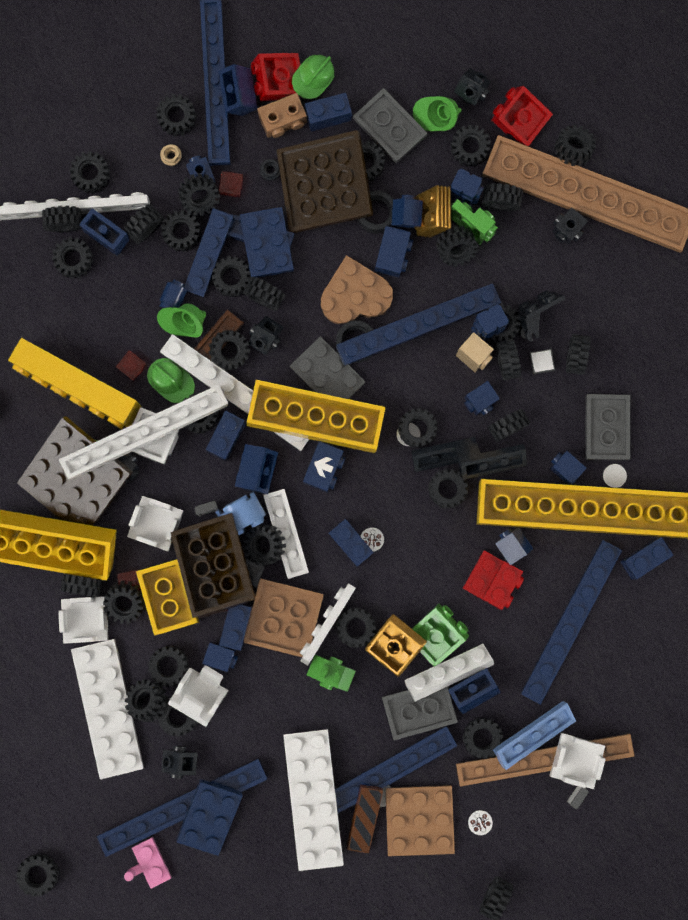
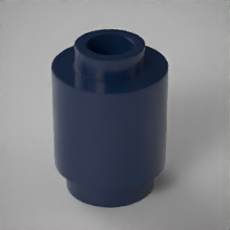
M173 280L172 283L167 282L159 300L161 302L159 307L162 309L168 307L179 308L187 292L184 289L185 285L176 280Z

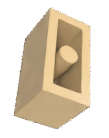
M473 332L459 348L456 356L476 372L479 368L483 370L493 358L490 355L493 348Z

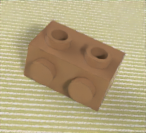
M297 93L257 108L258 116L268 138L272 136L273 138L280 137L285 131L300 129L307 123V116Z

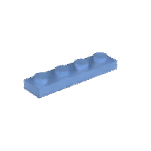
M562 701L498 745L493 751L502 768L507 770L576 722L568 704Z

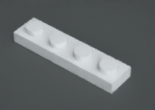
M285 489L263 495L272 526L277 527L276 530H281L282 534L279 535L280 537H285L282 544H286V548H282L285 553L281 557L287 578L290 579L309 573Z
M349 583L345 589L343 587L339 589L334 597L338 600L335 606L329 605L323 615L327 619L323 625L318 623L311 634L315 637L312 643L306 642L300 654L303 655L301 662L307 666L356 589Z
M481 644L406 679L405 685L414 701H417L494 665V661L484 644Z

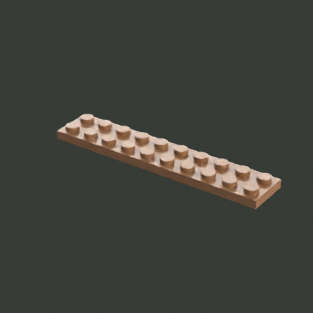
M500 135L497 136L482 176L504 185H514L516 188H521L527 194L563 208L570 209L572 207L581 215L679 253L683 251L688 237V208L580 166H571L569 162L565 164L564 160H560L557 157Z

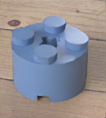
M254 491L249 494L250 498L245 495L227 504L223 508L224 512H221L220 509L215 511L217 517L233 513L239 535L244 533L246 526L251 525L253 528L264 522L263 517L266 514Z

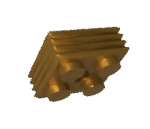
M436 185L414 198L415 200L423 201L421 227H414L417 236H428L430 238L451 228L450 187L446 188V186Z
M393 614L366 646L365 650L399 677L424 647L426 640ZM395 642L399 644L396 649L393 647Z

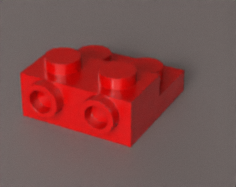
M268 53L256 56L253 60L254 62L251 63V72L253 75H256L257 82H255L254 90L255 94L260 96V101L280 100L283 97L296 93L292 85V77L300 67L298 53Z
M524 86L513 87L505 95L507 98L506 102L503 105L499 104L494 109L493 114L495 116L492 118V121L505 134H511L520 144L529 146L553 114Z
M484 550L462 589L502 610L504 607L508 608L514 598L511 596L514 588L519 589L524 580V577L521 576L523 571Z

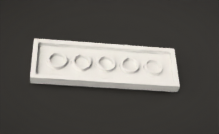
M112 639L71 649L100 779L144 769L134 720L127 713L129 710L125 708L128 705L125 702V698H128V695H126L127 689L116 640Z
M328 729L285 734L284 744L298 869L303 871L343 866Z

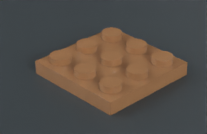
M260 579L244 643L303 657L300 652L306 642L312 643L313 635L311 634L316 628L324 594Z
M452 785L385 787L388 856L455 854Z

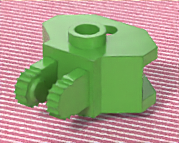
M315 654L307 676L320 681L319 685L326 689L332 690L335 687L348 692L356 671L342 665V660L332 656L330 659H326Z

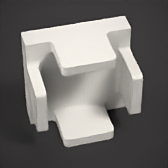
M140 407L133 424L156 413ZM179 429L132 452L165 465L168 456L172 455L179 438Z
M142 496L139 506L136 505L129 526L131 528L127 537L169 552L173 542L170 532L178 529L184 511Z
M105 597L61 599L62 610H59V631L63 633V643L109 640L107 612L104 611L105 605H103Z
M204 665L200 673L189 668L168 704L206 727L229 690L220 686L223 675Z
M561 733L550 777L579 787L594 789L596 779L600 780L603 771L605 745Z

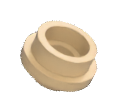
M170 144L162 148L160 157L164 164L175 166L181 161L182 153L176 145ZM169 153L175 154L173 159H169L167 156Z

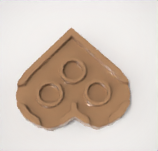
M346 255L322 294L321 309L324 316L330 322L338 325L355 321L360 315L367 318L378 317L385 314L390 308L393 300V289L383 277Z

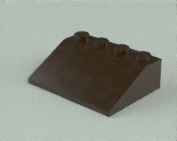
M233 513L170 532L192 618H204L255 600Z

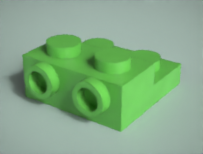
M457 199L451 207V219L459 227L464 226L465 229L468 227L473 232L479 245L484 240L488 242L495 235V231L498 228L495 225L494 216L489 211H483L481 208L472 213V208L466 202L461 203Z
M440 603L412 628V630L426 640V644L420 652L433 667L440 664L469 637L466 625L461 621L457 623L452 617L453 612L446 605L442 607Z

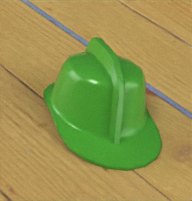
M312 55L295 71L292 77V85L299 96L304 99H314L321 95L334 78V67L331 57Z
M443 96L424 97L415 103L413 117L424 130L446 131L455 126L459 113L462 110L458 108L456 102L451 98Z
M186 303L179 308L168 307L161 309L158 312L157 321L170 334L199 337L203 332L202 325L206 312L193 304Z
M158 359L149 367L147 373L149 384L168 401L180 403L194 393L195 384L193 378L186 370L170 359Z

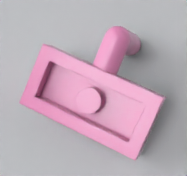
M153 837L132 847L139 864L130 868L125 873L124 879L126 881H131L134 876L143 872L150 888H153L172 878Z

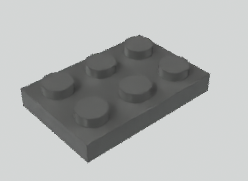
M384 88L353 116V120L396 164L427 136V132Z
M321 336L290 365V368L314 392L350 399L366 383L350 365H343L339 354Z
M585 395V460H630V395Z
M448 687L417 701H414L409 690L382 697L393 740L458 723Z

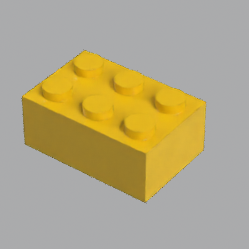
M177 559L136 571L154 636L199 623L198 618H192Z

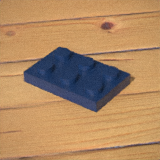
M282 207L240 214L251 277L259 278L294 271Z
M200 779L177 836V843L219 856L243 797L242 792Z

